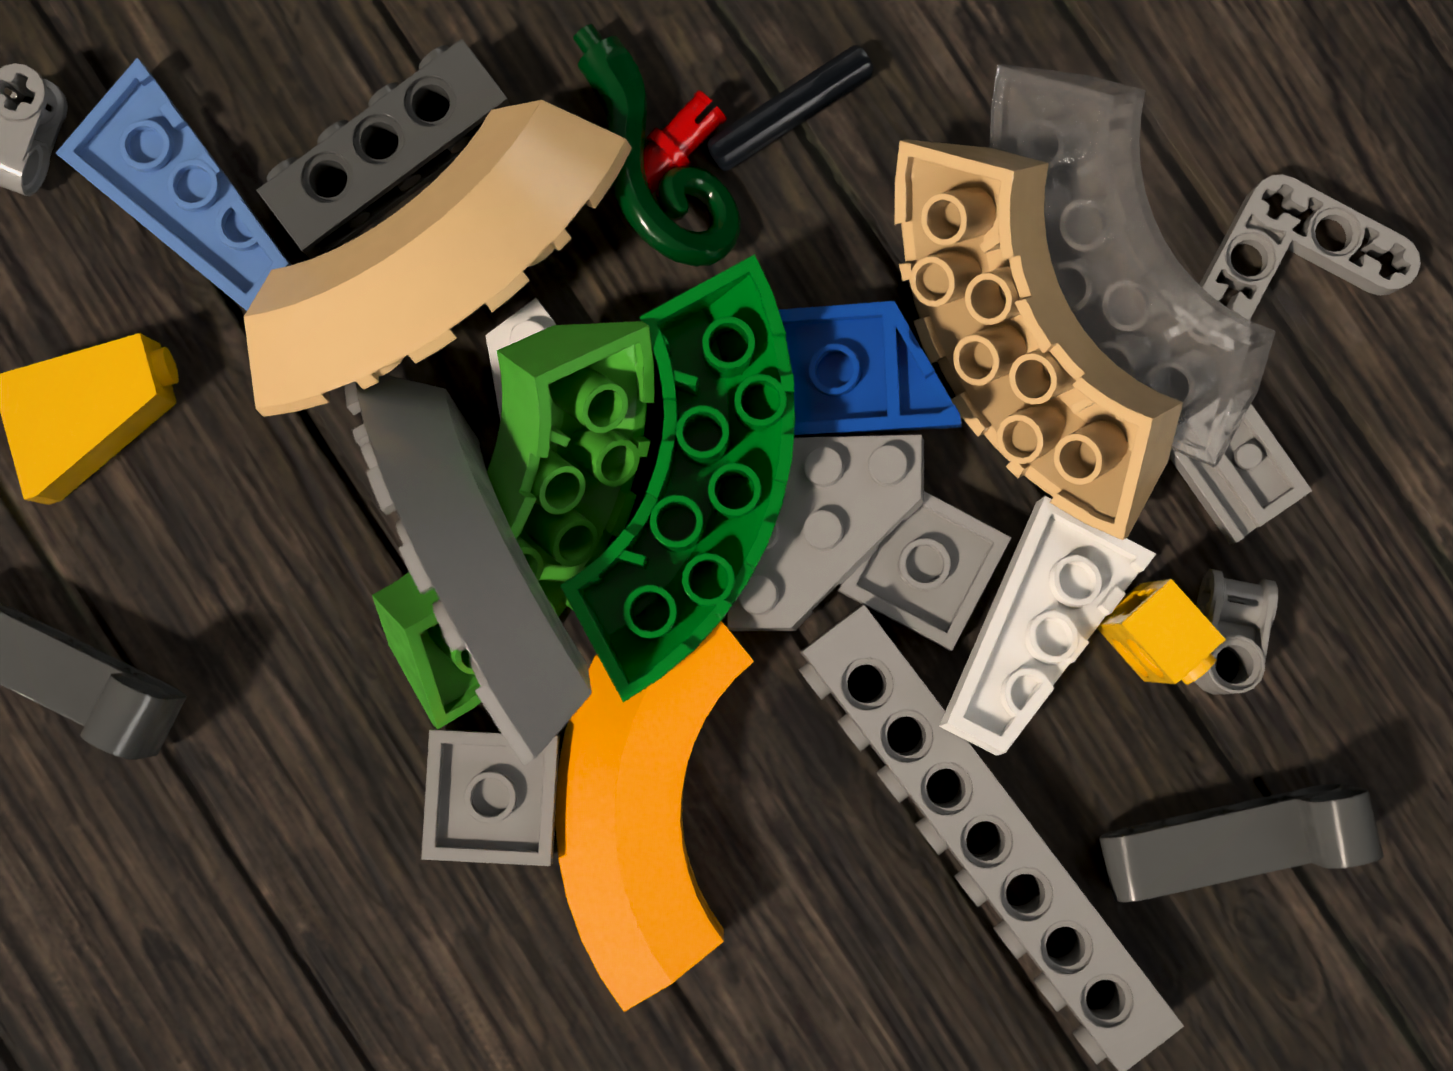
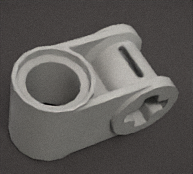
M17 63L0 68V187L25 196H32L39 190L46 178L50 156L62 123L66 118L68 105L65 95L58 86L47 79H43L37 71L29 66ZM5 88H8L12 91V94L10 96L5 94ZM25 96L34 98L31 104L22 102ZM47 104L52 107L51 112L45 109Z
M1209 569L1204 575L1199 589L1197 608L1226 639L1212 654L1216 658L1223 648L1229 650L1236 657L1238 672L1236 677L1228 683L1218 675L1214 664L1205 674L1194 681L1203 691L1213 695L1244 693L1254 689L1262 680L1265 672L1270 629L1274 622L1278 605V587L1275 581L1262 579L1258 584L1224 578L1222 571Z

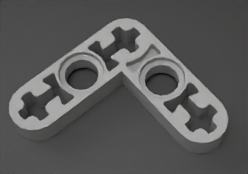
M1283 174L1271 175L1258 183L1245 197L1186 311L1187 327L1196 339L1209 345L1223 344L1239 335L1248 325L1287 250L1362 290L1378 296L1389 295L1410 284L1418 275L1421 265L1420 255L1414 243L1392 229L1293 177ZM1274 193L1284 197L1281 207L1289 212L1282 213L1276 219H1272L1267 215L1270 205L1262 200L1270 198ZM1309 208L1313 213L1301 225L1299 234L1294 232L1293 228L1301 221L1296 217ZM1330 219L1338 222L1343 227L1346 233V242L1341 251L1332 252L1325 250L1319 245L1315 230L1321 220ZM1363 238H1366L1368 243L1360 249V251L1366 254L1352 263L1349 261V258L1362 245ZM1236 245H1251L1259 251L1262 257V267L1258 275L1247 277L1239 274L1231 264V253ZM1390 252L1394 255L1391 265L1399 272L1383 278L1379 275L1382 264L1372 257L1378 258L1384 253ZM1217 277H1218L1219 280H1220L1221 282H1223V283H1217V281H1216ZM1228 287L1240 291L1231 297L1224 311V315L1232 320L1231 323L1225 322L1216 329L1212 328L1209 325L1211 314L1204 309V306L1211 307L1223 297ZM1241 291L1247 292V297Z

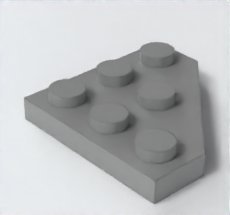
M922 435L794 438L792 464L780 513L768 546L754 573L728 611L727 628L732 631H796L814 613L812 610L838 584L842 585L878 549L876 546L924 503V439Z

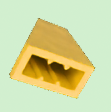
M138 333L0 373V413L24 500L47 505L62 501L177 403L172 385L178 383L179 376L173 356L167 347L161 348L160 343Z

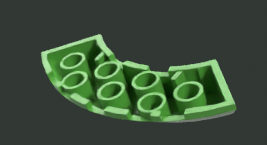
M642 321L553 325L497 350L502 384L501 421L496 446L487 474L508 524L558 617L567 606L572 609L560 585L583 571L602 555L612 535L618 537L628 522L637 496L630 490L640 457H647L650 440L644 436L647 403H655L654 360L649 325ZM408 572L394 583L372 595L388 645L436 729L442 728L479 705L482 701L475 690L480 688L481 685L473 672L470 663L471 655L467 649L451 651L442 635L444 632L433 611L432 604L439 599L436 591L432 589L425 594L420 593L410 572Z

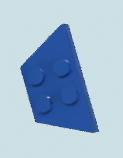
M895 301L779 309L786 332L791 368L794 375V438L962 427L960 413L943 387Z

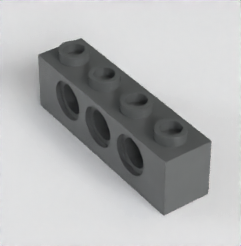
M460 39L451 47L442 45L432 50L422 59L419 64V70L401 84L393 82L379 89L370 98L367 109L350 121L340 120L329 126L319 136L317 146L299 159L292 157L280 162L268 173L266 178L268 182L256 190L301 251L310 259L342 246L445 170L468 145L490 110L511 106L508 98L463 39ZM435 100H443L450 103L448 112L440 120L427 122L420 119L421 112L428 103ZM384 137L399 139L398 147L393 155L382 160L371 158L372 147L378 140ZM334 174L347 175L346 187L339 195L331 198L321 197L322 184L329 176Z

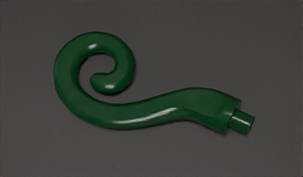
M593 24L584 26L573 37V40L584 54L577 66L602 102L606 112L608 131L626 138L632 147L612 184L616 199L626 219L646 243L663 256L675 262L700 267L711 266L724 259L733 250L741 231V218L733 196L727 187L706 169L688 165L677 166L665 172L658 184L656 193L658 203L656 202L648 186L644 170L647 96L640 70L631 54L617 36L603 39ZM689 194L697 197L708 210L711 223L706 231L695 232L687 230L674 222L681 220L688 213L689 203L685 195Z

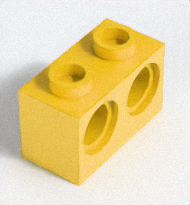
M1172 579L1140 583L1120 601L1113 612L1107 615L1097 627L1099 632L1144 682L1177 684L1182 680L1188 685L1196 681L1215 664L1217 659L1212 652L1226 640Z

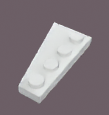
M1047 496L1038 500L1033 508L939 727L996 756L1006 753L1054 690L1053 685L1070 663L1076 661L1089 642L1087 640L1107 615L1113 612L1126 595L1125 590L1138 573L1145 570L1156 555V553L1127 538L1121 540L1081 522L1049 503L1052 499Z

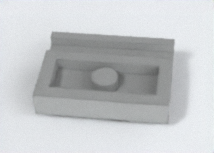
M1239 386L1176 428L1169 458L1229 544L1239 542L1251 531L1261 527L1312 492L1307 482Z

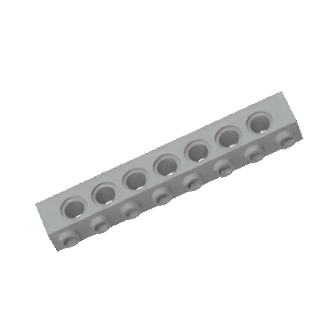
M865 605L857 607L800 651L807 661L805 665L798 669L821 700L830 693L834 696L846 712L843 717L837 720L839 725L860 752L871 745L885 764L876 772L879 778L899 803L908 796L911 798L924 816L915 823L916 827L938 855L947 848L951 851L963 867L961 871L954 875L956 880L977 907L988 900L1002 919L993 929L1017 960L1028 953L1042 972L1033 979V982L1056 1012L1066 1005L1081 1024L1072 1033L1096 1065L1107 1058L1118 1071H1127L1184 1027L971 744L963 738L939 727L945 710ZM868 664L879 672L882 679V687L874 699L860 702L851 696L848 690V678L856 667ZM900 717H911L920 728L919 742L908 752H895L887 741L888 728L894 720ZM941 769L953 770L959 781V788L955 797L946 803L932 802L927 795L926 789L930 776ZM982 821L992 822L997 830L995 846L985 854L977 855L970 853L966 844V837L970 828ZM1021 874L1033 875L1036 882L1034 897L1024 905H1010L1006 898V889L1009 882ZM1071 927L1075 934V943L1071 951L1062 957L1048 956L1046 942L1049 935L1057 928ZM1100 980H1111L1114 985L1112 1000L1103 1008H1088L1086 996L1090 987Z

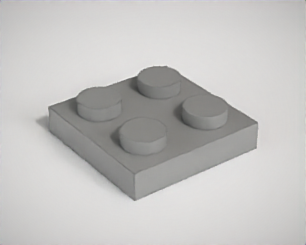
M924 491V503L876 546L878 549L839 586L837 591L941 647L952 651L1012 537Z
M430 729L421 860L551 866L554 854L560 735H556L535 760L523 766L501 732Z

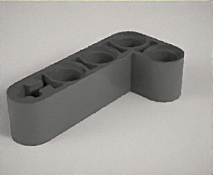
M0 601V685L84 726L80 734L81 738L109 754L129 760L153 757L159 754L187 698L183 692Z
M1338 783L1302 788L1113 830L1099 836L1115 902L1147 900L1310 863L1329 869L1348 868L1369 864L1384 857L1368 790Z

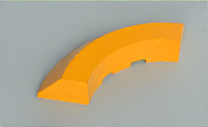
M722 621L691 654L672 670L625 702L622 701L596 654L588 670L592 694L569 719L564 733L558 766L555 817L558 861L564 889L581 941L600 978L624 1012L674 983L724 942V928L709 908L693 873L685 846L682 820L683 788L687 765L695 740L705 719L720 696L754 662Z

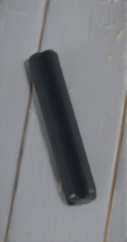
M851 46L711 137L708 141V150L715 163L723 171L730 170L871 78L874 67L869 56L861 46Z

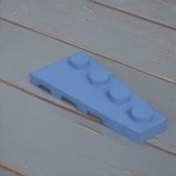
M138 58L135 59L56 152L59 157L246 311L249 309L270 271L292 265L151 72Z

